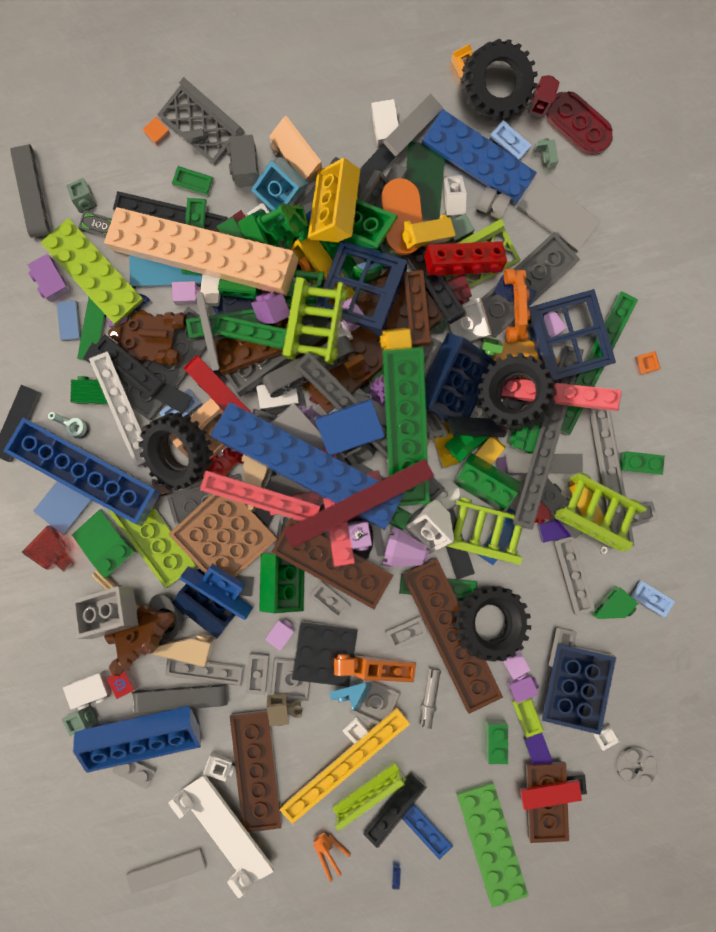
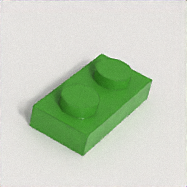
M488 337L482 338L481 347L482 350H485L486 354H502L503 344L501 340Z

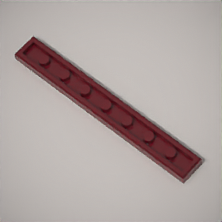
M423 459L284 529L283 533L293 549L433 478L434 474L426 459Z

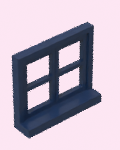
M341 241L322 289L334 290L336 283L339 282L355 288L356 290L348 310L343 309L341 320L374 330V335L382 336V331L385 330L402 285L404 273L407 272V260ZM347 255L367 260L359 281L340 276ZM371 262L391 267L384 288L363 283ZM360 290L380 296L372 318L352 312ZM319 296L315 307L334 310V306L328 304L330 297Z
M595 289L527 308L530 310L528 326L538 360H541L544 366L548 368L554 381L616 363ZM586 302L593 326L574 331L567 307ZM562 309L569 333L549 338L543 314ZM596 333L602 357L583 362L576 338ZM572 340L578 364L559 369L552 345Z

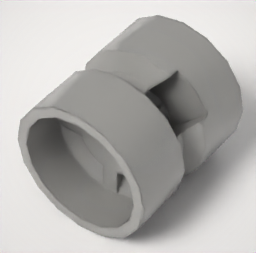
M487 186L477 209L484 213L491 212V216L500 220L511 197L503 193L497 194V190Z

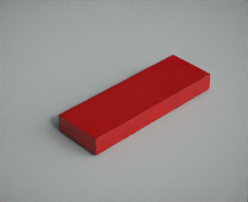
M578 779L520 789L524 810L582 801Z

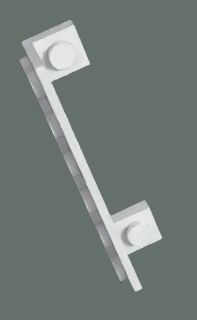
M206 775L201 776L180 790L168 802L179 819L185 816L191 809L236 870L227 881V884L238 898L244 896L254 882L275 870Z

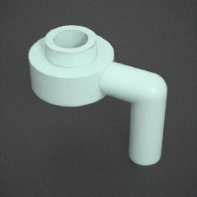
M54 412L48 414L50 420L66 426V432L69 436L80 438L86 433L87 426L83 420L78 418L69 420Z

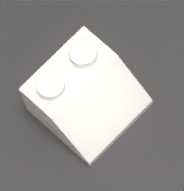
M437 499L415 511L405 526L406 530L416 540L427 546L426 550L430 551L429 553L454 541L450 513Z

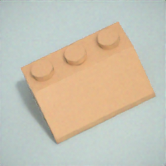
M285 116L269 136L271 141L270 147L275 154L279 153L310 184L316 180L317 171L322 169L321 160L289 118Z
M212 398L191 416V421H198L200 423L199 429L201 431L205 429L207 432L204 435L206 440H211L212 444L208 445L209 450H213L214 455L210 456L209 459L225 446L210 437L224 412ZM172 434L169 438L188 458L185 446L177 436Z

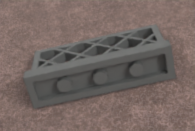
M183 77L179 82L180 86L157 115L184 139V133L187 131L182 132L180 130V122L189 121L190 131L193 130L192 120H202L205 132H216L217 142L207 143L206 140L204 143L191 144L215 165L227 150V144H230V138L227 141H220L219 131H228L232 134L230 137L241 136L244 130ZM184 92L187 95L188 104L178 105V97ZM200 106L202 116L192 117L191 107ZM188 107L189 117L179 118V108ZM169 109H175L176 119H167L164 115ZM205 119H215L216 128L206 129ZM217 145L218 152L212 158L208 155V146Z

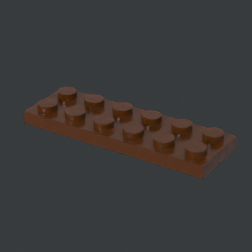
M290 518L284 529L298 523V521ZM282 531L271 551L273 554L375 610L394 576L354 552V564L334 567L330 539L323 535H319L292 549Z
M267 710L230 714L242 825L247 832L282 828L271 726L269 725Z

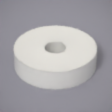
M440 479L438 482L445 488L443 492H446L448 496L443 498L440 494L436 499L446 510L452 509L456 506V503H454L455 499L459 500V488L451 480Z

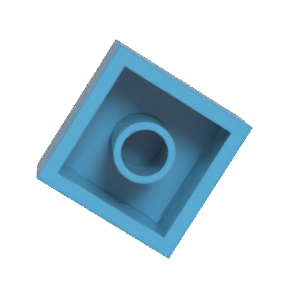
M280 157L270 161L251 191L273 211L282 203L288 206L294 205L309 183Z

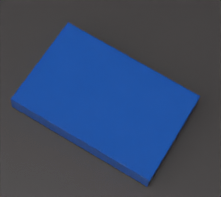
M372 399L315 418L329 455L385 437Z

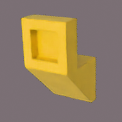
M447 422L442 423L448 432L446 437L442 438L440 436L438 439L433 437L443 468L459 463L445 448V444L453 438Z
M489 437L480 445L474 455L492 465L505 450L506 446L496 437Z

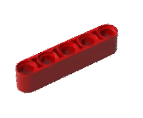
M198 355L184 367V370L223 411L231 402L252 413Z

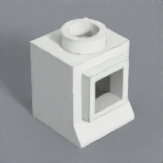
M212 751L203 775L225 782L227 777L231 778L235 766L232 763L234 759ZM216 764L225 767L223 773L214 770Z

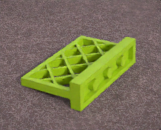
M502 219L458 242H487L486 240L491 238L490 242H493L495 235L501 232L504 237V249L511 252L514 260L506 263L504 269L521 261L504 228L505 224ZM488 272L489 274L483 276L484 273H481L476 281L469 279L470 273H468L466 280L472 282L468 285L469 289L497 273ZM449 274V276H452V278L459 276L455 274ZM443 275L446 281L450 280L448 275Z
M395 762L332 806V810L336 814L335 827L338 831L404 785L406 777Z

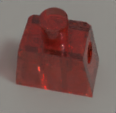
M51 525L46 526L22 551L25 556L46 570L57 566L61 571L65 572L72 565L65 558L71 550L60 533Z

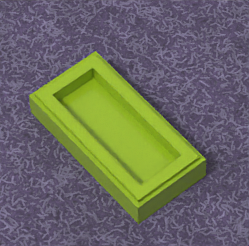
M532 698L519 703L512 700L525 737L528 738L544 732Z

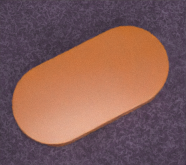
M402 178L393 179L385 185L381 194L382 209L398 216L386 235L385 241L388 247L394 250L395 253L410 255L419 247L407 249L406 243L403 240L402 230L405 229V221H410L411 224L422 222L420 195L417 187L411 181Z

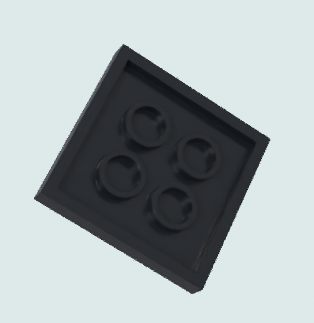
M300 621L291 679L349 687L351 676L334 675V658H337L338 654H349V657L354 658L358 629Z

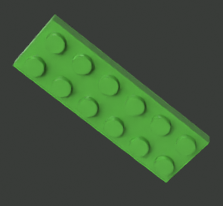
M486 783L456 793L491 907H497L528 897L527 888L494 783Z

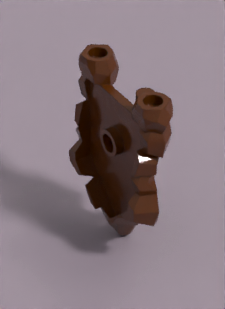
M140 310L130 317L131 320L108 331L109 337L117 341V344L137 361L150 360L174 366L180 362V351L172 348L175 329L186 327L187 317L182 312L176 314L166 312L164 315L157 314L153 316L145 310Z
M144 605L137 609V627L104 636L108 644H115L117 658L109 665V670L114 676H120L125 670L130 669L133 666V662L141 654H150L158 648L164 631L175 621L176 616L173 613L154 612L155 609L151 606Z

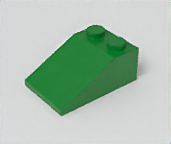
M356 199L352 236L342 241L366 248L378 249L398 216Z
M101 509L72 534L91 564L104 578L111 577L138 553L127 537Z

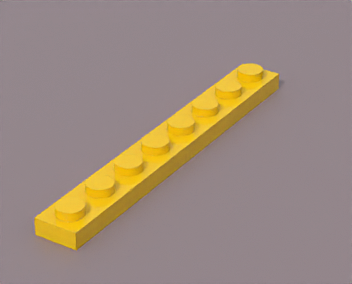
M398 708L393 710L280 807V811L291 824L296 822L410 725V721Z

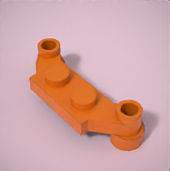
M514 268L504 270L505 284L514 285L515 327L506 328V340L508 343L528 339L526 325H528V320H530V310L527 309L529 290L526 289L524 282L526 281V271L514 270Z

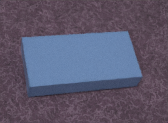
M77 301L56 302L60 340L81 339Z

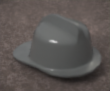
M162 594L154 595L149 602V606L155 609L154 612L173 613L176 616L175 621L162 635L163 639H173L179 630H182L184 615L179 609L174 607L168 597Z

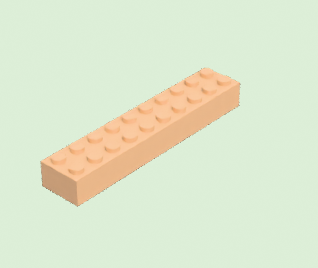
M116 207L104 241L115 252L277 294L282 293L285 296L288 294L299 261L298 257L291 250Z

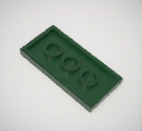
M410 142L408 144L406 164L409 171L405 179L411 181L419 191L422 220H437L440 218L445 158L422 142Z

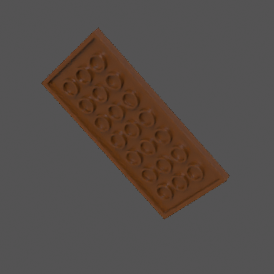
M391 268L370 285L384 288ZM405 278L403 279L385 330L409 329ZM363 291L358 295L356 304L365 316L372 318L380 296ZM426 292L431 330L444 320L445 317L435 301ZM329 317L328 320L332 323V317ZM362 326L350 332L353 337L350 342L356 351L355 356L362 354L370 371L352 379L344 363L329 370L351 394L356 392L383 369L382 349L384 348L381 347L380 336L374 335V330ZM324 337L312 347L325 345L328 343L329 337ZM303 353L300 354L299 356H297V357L295 358V360H296L297 358H299V357L305 355V354H303ZM310 381L302 384L326 414H329L336 408Z

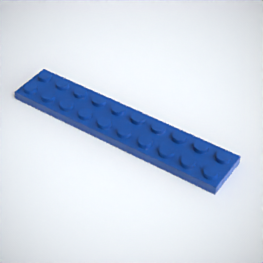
M229 402L210 435L211 438L335 504L379 482ZM400 494L358 516L385 530L404 494Z

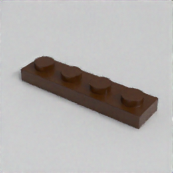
M424 271L405 272L412 347L431 345Z

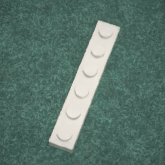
M108 351L89 358L134 465L138 466L145 463L144 457H140L143 449L139 447V442L143 441L140 437L142 431Z

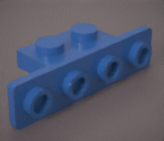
M213 563L205 575L188 566L179 578L243 620L247 619L253 609L251 605L237 597L245 584Z

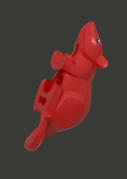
M227 447L222 450V456L215 455L210 459L213 461V465L208 467V469L212 473L226 477L235 465L244 463L242 461L243 454L237 451L230 452L231 449Z

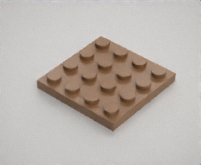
M211 494L168 534L205 574L213 563L233 577L238 576L278 539L252 510L248 509L247 504Z

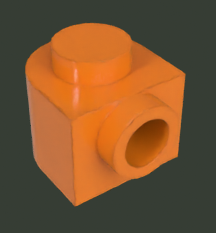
M338 654V657L334 658V675L352 676L354 675V670H358L357 658L349 657V654Z

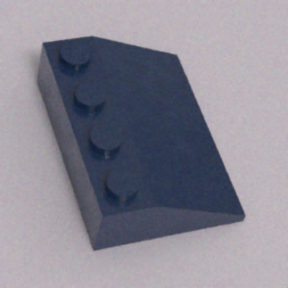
M447 333L425 378L426 411L446 422L449 416L470 417L479 399L478 394H481L478 388L479 384L483 383L481 376L483 373L487 374L489 372L488 366L490 364L495 366L497 361L466 338Z
M557 644L542 721L601 735L616 656L600 651Z

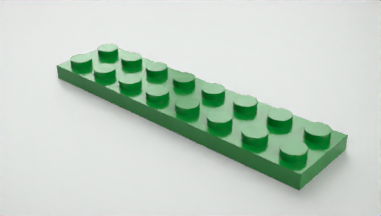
M423 347L382 349L389 477L423 459H426L428 463ZM429 480L402 493L404 495L398 506L430 504Z

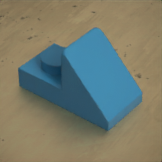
M366 682L329 692L331 700L338 699V703L350 700L352 710L356 711L360 709L372 685L371 682Z

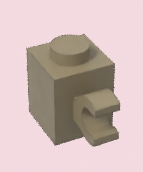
M287 693L268 695L267 713L269 725H288L289 714L295 718L302 717V710H295L301 708V701L288 703Z

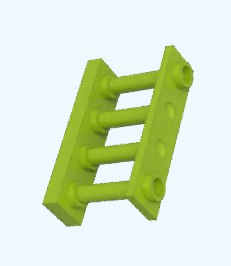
M296 277L283 356L287 359L295 360L296 355L299 353L306 354L309 351L312 355L326 356L325 361L329 365H333L334 360L338 356L336 345L344 301L348 299V290L342 282L338 283L337 290L310 287L304 278ZM313 295L336 298L334 310L309 307L305 304L306 297ZM306 314L332 317L331 329L303 326L302 318ZM310 334L329 337L327 348L300 345L298 343L299 335Z
M585 473L571 476L570 480L577 483L570 503L568 507L557 510L554 518L620 552L631 550L633 543L627 540L628 530L634 515L646 512L647 508L642 506L639 501L628 499L597 483ZM585 487L594 492L585 516L581 517L576 514L575 509ZM602 496L610 500L611 503L602 525H597L593 523L592 518ZM619 505L628 511L619 534H615L610 531L609 527Z
M461 497V500L455 499L454 503L461 505L453 533L454 541L446 546L521 565L523 557L518 555L516 550L522 527L515 526L509 549L507 548L506 551L499 550L498 546L505 518L514 519L515 514L473 504L472 499ZM468 508L480 511L473 537L467 542L462 540L461 534ZM487 512L498 515L492 540L488 547L480 545V537Z

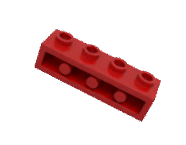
M502 241L430 244L424 255L428 275L436 276L498 273L503 271L507 263Z

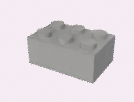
M117 586L72 600L76 639H94L138 626L134 590L132 587Z

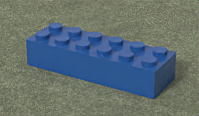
M190 706L180 707L174 710L161 711L152 715H143L134 719L74 732L73 753L85 772L89 773L200 748V727Z

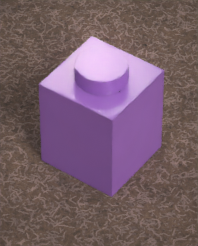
M529 674L520 680L516 678L507 682L516 703L539 695L536 690L539 688L535 677L531 678Z

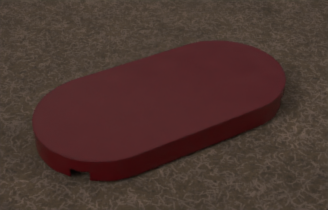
M562 91L556 94L555 101L547 112L549 122L582 152L589 155H597L606 151L613 140L611 124L575 92Z

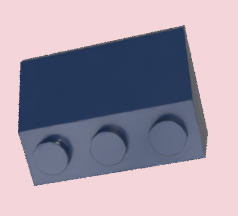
M201 569L197 571L200 574L205 575V573ZM187 584L183 586L172 602L177 609L216 639L219 638L236 616Z

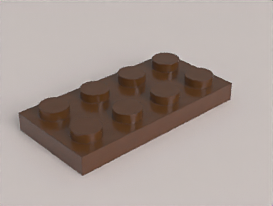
M285 318L276 323L264 325L287 329L288 319ZM227 337L215 341L220 372L223 376L283 354L281 349Z
M526 763L527 788L567 781L566 763ZM568 803L528 810L530 843L569 841Z

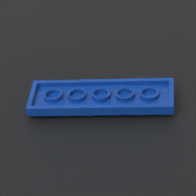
M442 109L422 140L424 145L484 185L497 190L498 194L503 193L510 196V202L515 206L537 174L535 170L444 109Z

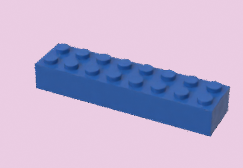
M22 418L3 451L139 526H143L161 494L160 491L25 418Z

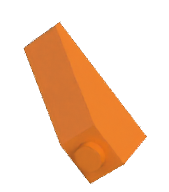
M355 656L358 659V670H354V676L363 680L414 682L416 663L370 656Z

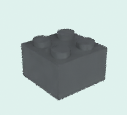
M253 134L229 137L230 144H227L228 156H230L229 171L230 175H232V180L236 181L238 187L254 186L259 179V167Z

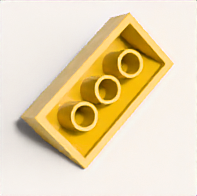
M345 158L317 171L308 232L310 240L340 242L352 236L360 168Z

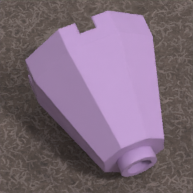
M391 527L390 531H393L394 534H389L384 558L387 561H382V565L387 567L422 565L423 561L427 562L430 551L426 550V545L402 530Z

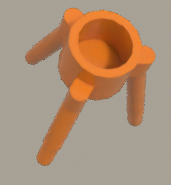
M322 833L313 841V847L318 853L328 880L331 882L332 877L323 854L326 855L338 876H341V872L329 853L332 849L331 844L333 843L346 856L350 857L351 854L331 834L327 836L326 833Z

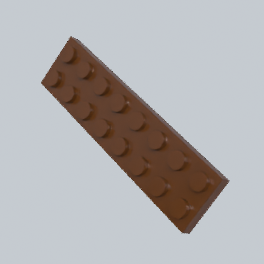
M437 557L402 573L468 714L503 698L486 660H480L475 656L467 654L468 651L460 646L462 643L460 639H456L454 635L458 631L457 628L453 627V623H457V617L453 615L454 611H459L460 606L457 605L458 601Z

